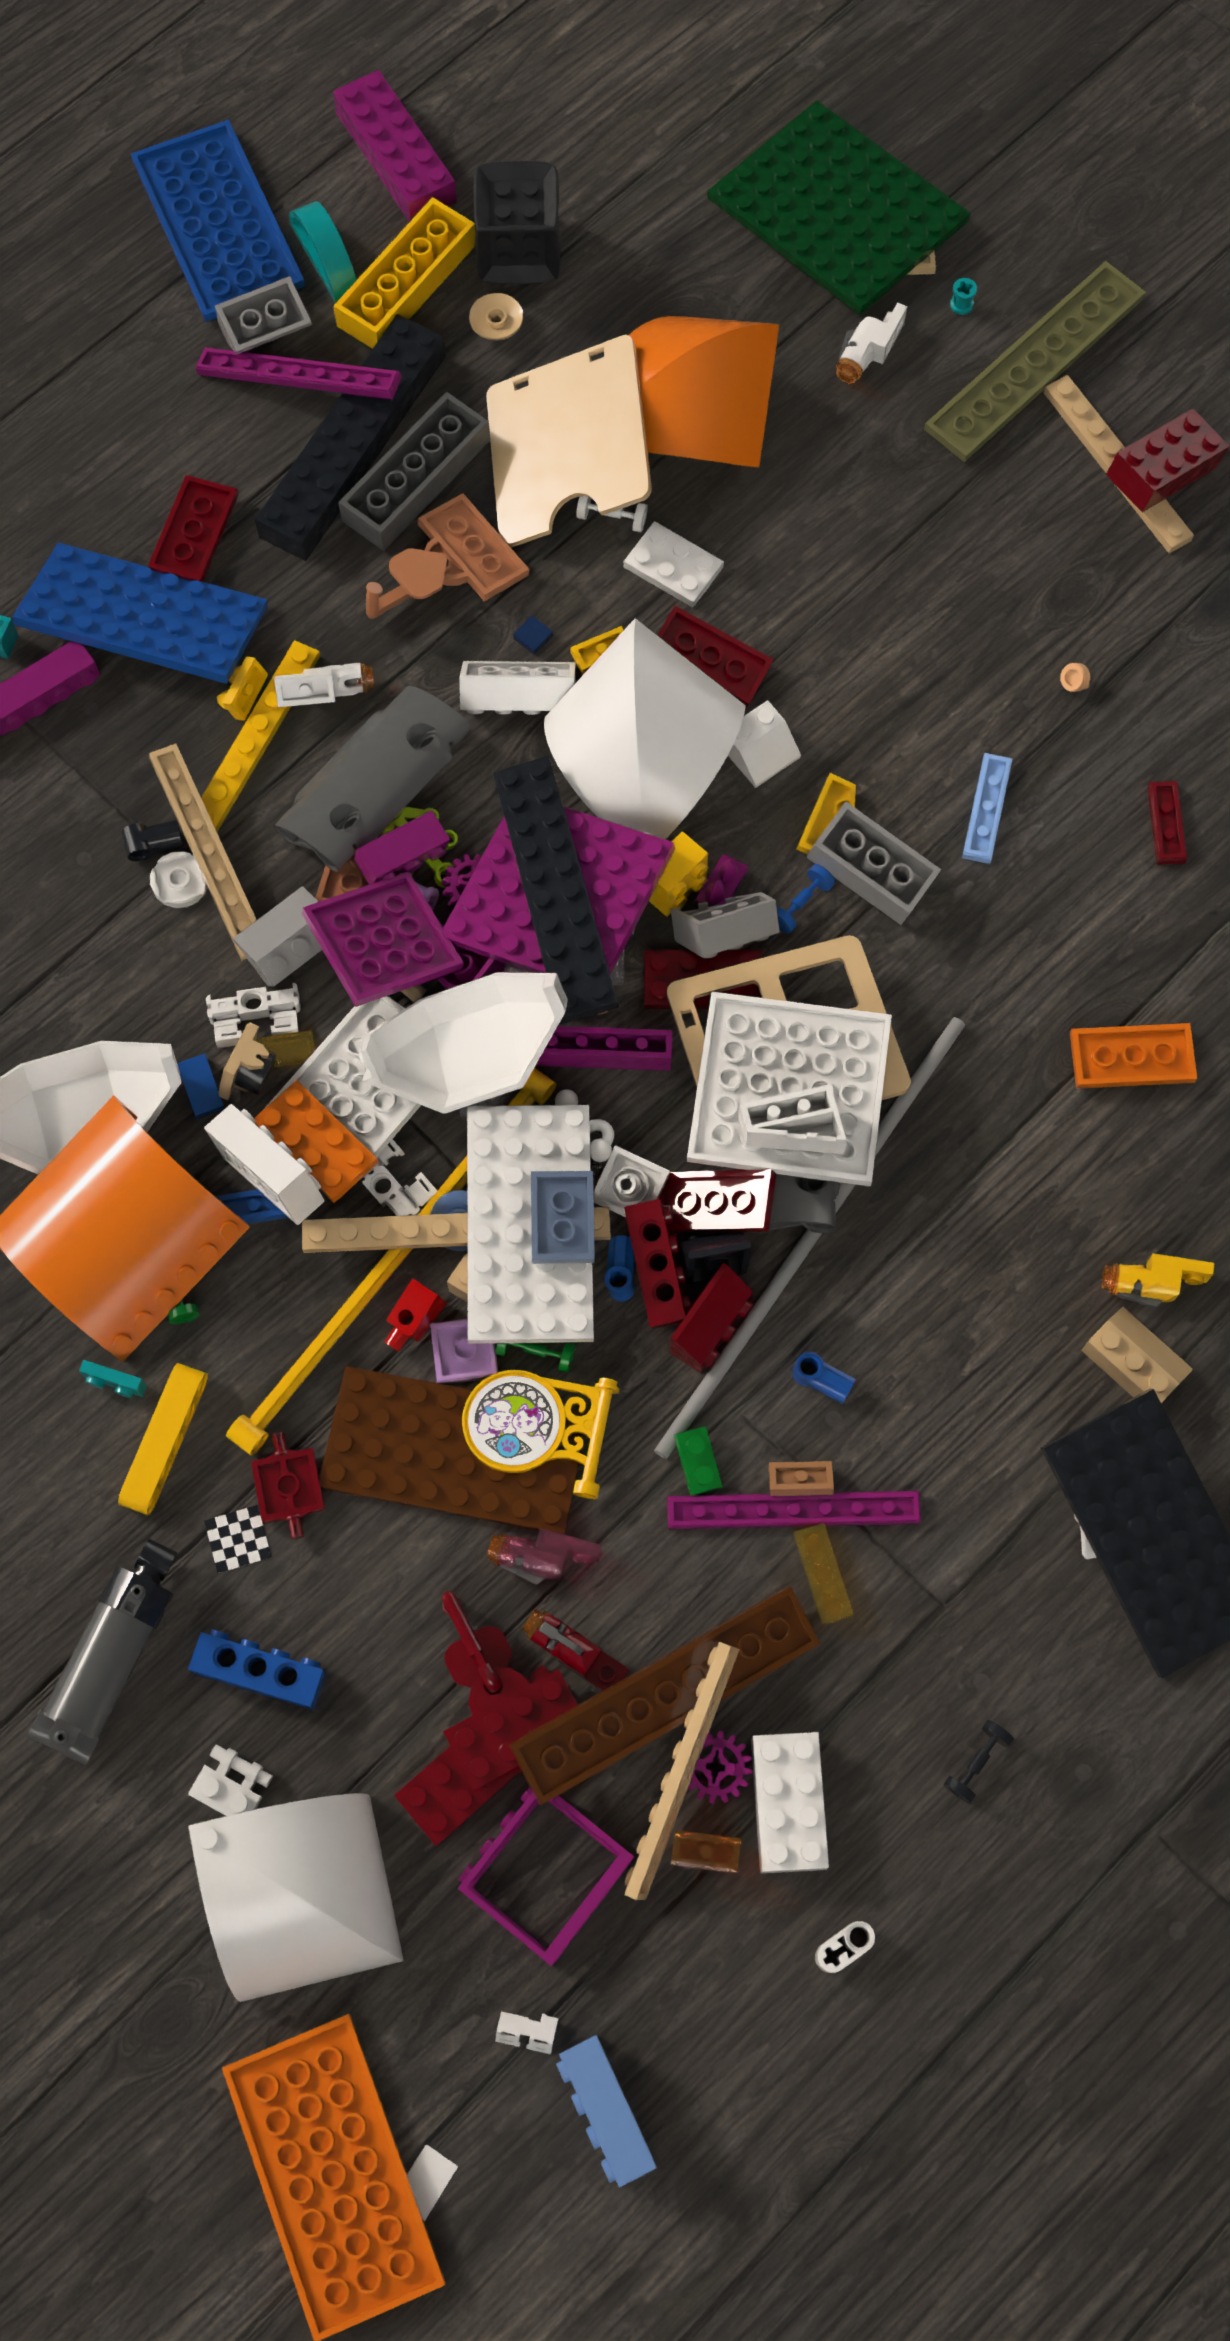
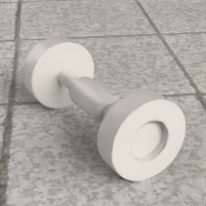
M579 497L577 518L586 520L589 509L599 511L597 505L591 504V498ZM638 503L635 513L623 511L622 508L605 514V516L621 519L622 516L634 519L633 531L642 532L648 505Z

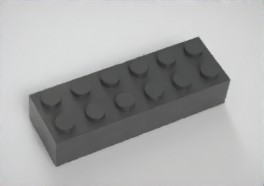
M446 392L338 502L342 522L384 551L490 442L489 421Z

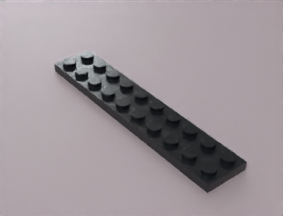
M549 756L493 772L546 973H557L568 999L566 1012L560 1021V1025L618 1008L617 997Z

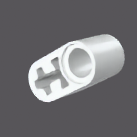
M862 1921L853 1922L825 1941L816 1950L815 1961L818 1967L824 1972L835 1973L871 1949L875 1942V1933L872 1927ZM856 1927L863 1929L867 1934V1942L861 1948L855 1947L850 1941V1932ZM842 1937L844 1946L852 1952V1955L848 1957L847 1951L837 1956L836 1961L838 1964L836 1966L833 1963L825 1964L823 1960L827 1956L825 1949L828 1948L830 1951L837 1950L842 1946L837 1940Z

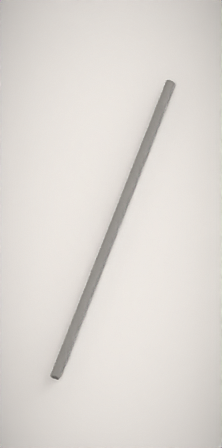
M952 1018L912 1076L909 1090L905 1094L898 1096L880 1122L875 1156L965 1027L964 1022L960 1019ZM839 1182V1194L834 1200L835 1213H837L856 1184ZM806 1229L654 1449L657 1455L664 1459L669 1457L676 1447L674 1434L687 1431L822 1233H814Z

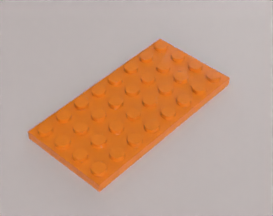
M350 2014L222 2067L314 2341H320L446 2285Z

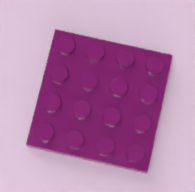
M409 871L394 876L392 879H385L305 906L302 909L305 921L355 1007L462 969L463 961L451 941L445 938L441 924Z

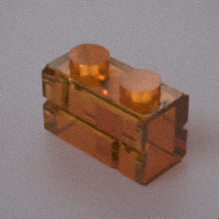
M675 1830L670 1866L737 1874L741 1838H722V1836Z

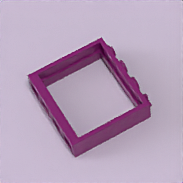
M529 1787L520 1798L524 1802L516 1813L511 1810L499 1825L503 1830L496 1840L490 1837L479 1851L482 1858L475 1867L469 1864L464 1869V1872L458 1878L461 1882L458 1889L550 1966H553L633 1861L634 1856L559 1795L548 1801L617 1858L548 1949H546L474 1889L479 1880L537 1807L538 1802Z

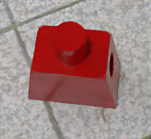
M412 1278L387 1317L386 1321L392 1324L394 1328L384 1342L400 1352L409 1337L419 1342L430 1328V1324L436 1320L447 1305V1302ZM413 1316V1321L407 1325L408 1318Z

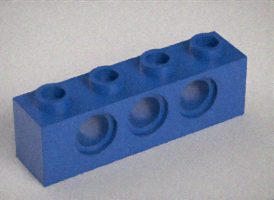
M211 1630L210 1635L203 1632L200 1633L188 1667L190 1672L315 1711L327 1675L323 1669H320L321 1663L308 1658H302L300 1663L289 1659L290 1653L272 1648L271 1653L259 1650L260 1644L246 1639H242L241 1643L238 1644L229 1641L230 1635L216 1630ZM228 1651L235 1652L236 1660L234 1664L230 1667H222V1655ZM259 1660L265 1661L267 1664L265 1673L258 1677L252 1676V1665ZM287 1670H295L297 1672L296 1682L290 1686L282 1685L281 1678L283 1673Z

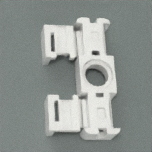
M292 983L293 988L270 992H267L266 987L239 990L235 997L212 1000L211 996L208 995L206 997L207 1015L210 1023L214 1025L217 1048L236 1046L242 1035V1031H238L237 1024L245 1020L266 1017L274 1019V1025L271 1026L273 1040L300 1036L297 1013L300 1012L301 1006L297 984ZM255 998L262 1001L261 1005L256 1009H248L246 1007V1003L250 999Z
M392 1139L389 1143L396 1151L393 1152L387 1145L376 1157L379 1163L364 1176L365 1180L362 1183L383 1207L388 1205L396 1216L418 1215L421 1211L419 1206L423 1207L427 1204L437 1190L422 1172L415 1177L417 1180L410 1187L405 1185V1190L383 1166L389 1164L387 1161L394 1154L396 1157L405 1154ZM381 1179H389L391 1181L390 1190L384 1194L377 1193L375 1190L376 1183ZM420 1180L424 1182L429 1191L419 1182Z

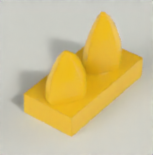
M245 657L242 665L235 667L228 680L232 683L229 690L217 696L219 705L228 710L236 720L245 721L268 676L267 672L255 658Z

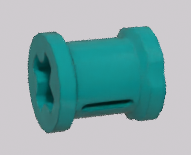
M960 278L953 285L952 291L954 295L950 301V308L954 313L967 315L974 306L973 298L977 292V285L969 278Z

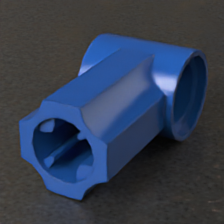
M615 1236L609 1240L608 1264L604 1280L611 1298L615 1301L623 1302L629 1300L635 1292V1256L631 1238ZM623 1279L627 1281L620 1288L613 1287L617 1280Z
M812 1352L800 1355L792 1369V1377L796 1383L802 1386H810L841 1404L845 1401L856 1380L823 1362L820 1356ZM803 1363L812 1365L815 1369V1374H804L800 1365Z

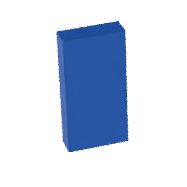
M205 1054L177 1063L196 1119L225 1109L222 1099L219 1097L218 1088Z

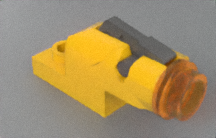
M1153 1253L1147 1261L1146 1268H1144V1265L1116 1263L1113 1266L1105 1265L1102 1276V1289L1109 1290L1110 1294H1115L1119 1298L1156 1308L1161 1302H1171L1178 1297L1181 1279H1184L1185 1283L1190 1285L1207 1283L1213 1276L1214 1263Z

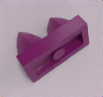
M723 854L696 897L695 905L698 906V903L707 902L708 907L726 904L725 898L734 896L748 872V866L740 863L735 858Z

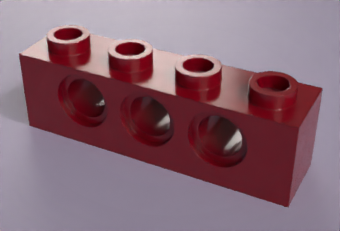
M661 1199L626 1206L624 1210L649 1325L653 1329L680 1324L693 1305L690 1295L684 1294L682 1283H686L687 1279L683 1265H678L676 1253H680L677 1236L671 1235L669 1224L674 1222L670 1205L665 1206L664 1201ZM652 1226H659L661 1229V1235L656 1241H648L646 1236L648 1229ZM660 1255L666 1256L668 1261L666 1268L662 1271H655L653 1268L654 1259ZM666 1285H671L674 1289V1296L671 1300L663 1302L660 1299V1290Z

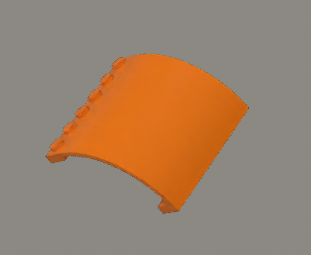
M113 1095L0 1215V1249L28 1281L60 1312L123 1363L168 1315L169 1310L173 1309L250 1226L172 1158L136 1121L138 1116Z

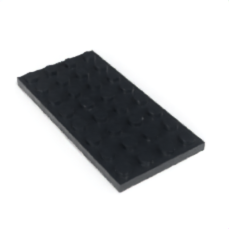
M1148 1389L1041 1447L1157 1676L1164 1678L1230 1641V1536L1155 1390Z

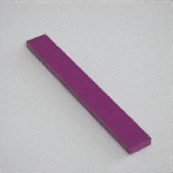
M206 347L195 367L198 375L385 399H393L402 378L400 372L394 370L247 352L236 354L231 350Z
M919 1491L833 1493V1495L770 1496V1494L667 1496L668 1529L900 1525L921 1523Z

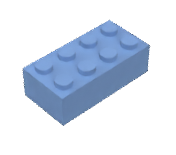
M595 2035L560 2053L559 2056L562 2061L556 2063L564 2083L570 2080L576 2093L571 2095V2099L579 2116L586 2113L591 2126L586 2128V2132L594 2149L601 2147L606 2159L601 2161V2165L609 2183L616 2180L620 2188L656 2169L657 2166L598 2036Z

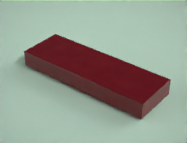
M1178 781L1149 782L1147 791L1156 864H1185L1187 861V851Z

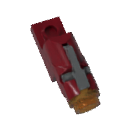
M535 1609L522 1628V1631L528 1634L527 1638L600 1691H604L623 1680L629 1672L627 1667L604 1653L602 1648L545 1610L541 1612Z

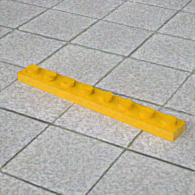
M293 641L203 793L201 799L216 832L220 829L291 706L278 707L275 676L303 674V669L314 668L320 658L318 650L298 641Z

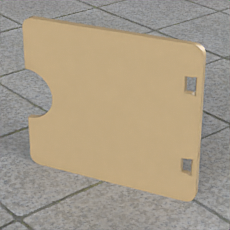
M619 336L496 383L488 389L486 398L499 535L510 547L551 534L557 512L567 501L573 498L589 497L593 499L598 506L599 513L605 515L642 502L650 496L652 487L635 342L630 336ZM604 352L603 358L592 361L591 356ZM528 381L529 386L517 390L516 385Z

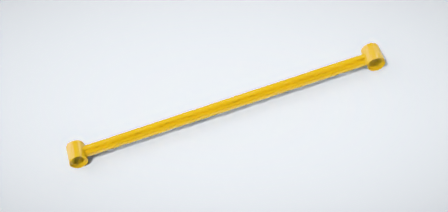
M534 1067L525 1085L519 1089L521 1091L508 1106H531L534 1101L542 1105L553 1093L556 1082ZM467 1156L418 1215H430L432 1207L441 1196L464 1188L468 1183ZM413 1248L389 1249L252 1416L248 1418L243 1414L234 1421L227 1431L226 1437L250 1456L259 1451L269 1435L264 1430Z

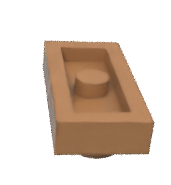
M832 1461L769 1462L770 1496L833 1495Z

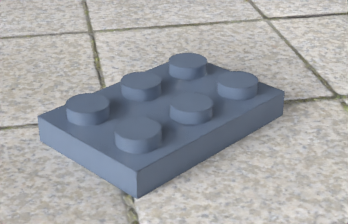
M531 1171L532 1264L595 1262L593 1171Z

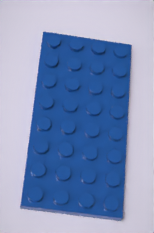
M229 120L131 153L133 164L205 322L217 319L215 305L289 276L296 290L305 287L303 276Z
M58 542L12 618L15 626L227 684L268 607L267 599L205 582L185 580L171 573L163 574L152 571L147 566Z

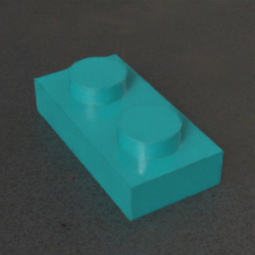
M83 1360L79 1372L86 1379L85 1383L99 1389H103L104 1385L115 1388L114 1392L126 1398H132L133 1394L143 1397L147 1387L141 1378Z

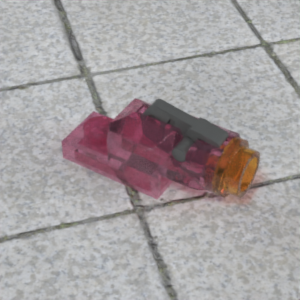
M540 1528L536 1543L532 1542V1538L512 1537L506 1534H501V1536L493 1535L488 1548L487 1560L493 1561L494 1565L500 1566L501 1569L539 1585L544 1579L554 1580L562 1577L568 1555H572V1560L581 1564L591 1565V1561L599 1563L602 1545Z

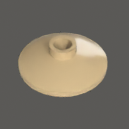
M491 293L480 297L474 302L470 309L469 319L471 327L479 336L489 340H503L511 337L520 329L523 322V311L520 304L511 296L502 293Z

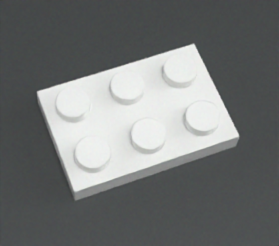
M655 521L624 560V568L692 608L724 566V561Z

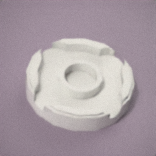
M185 851L171 852L162 856L157 861L158 864L154 869L152 868L150 885L156 898L164 905L173 908L188 907L197 903L207 891L208 886L195 857L191 853Z

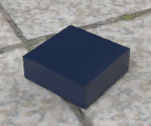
M532 615L513 634V639L533 655L553 637V631Z

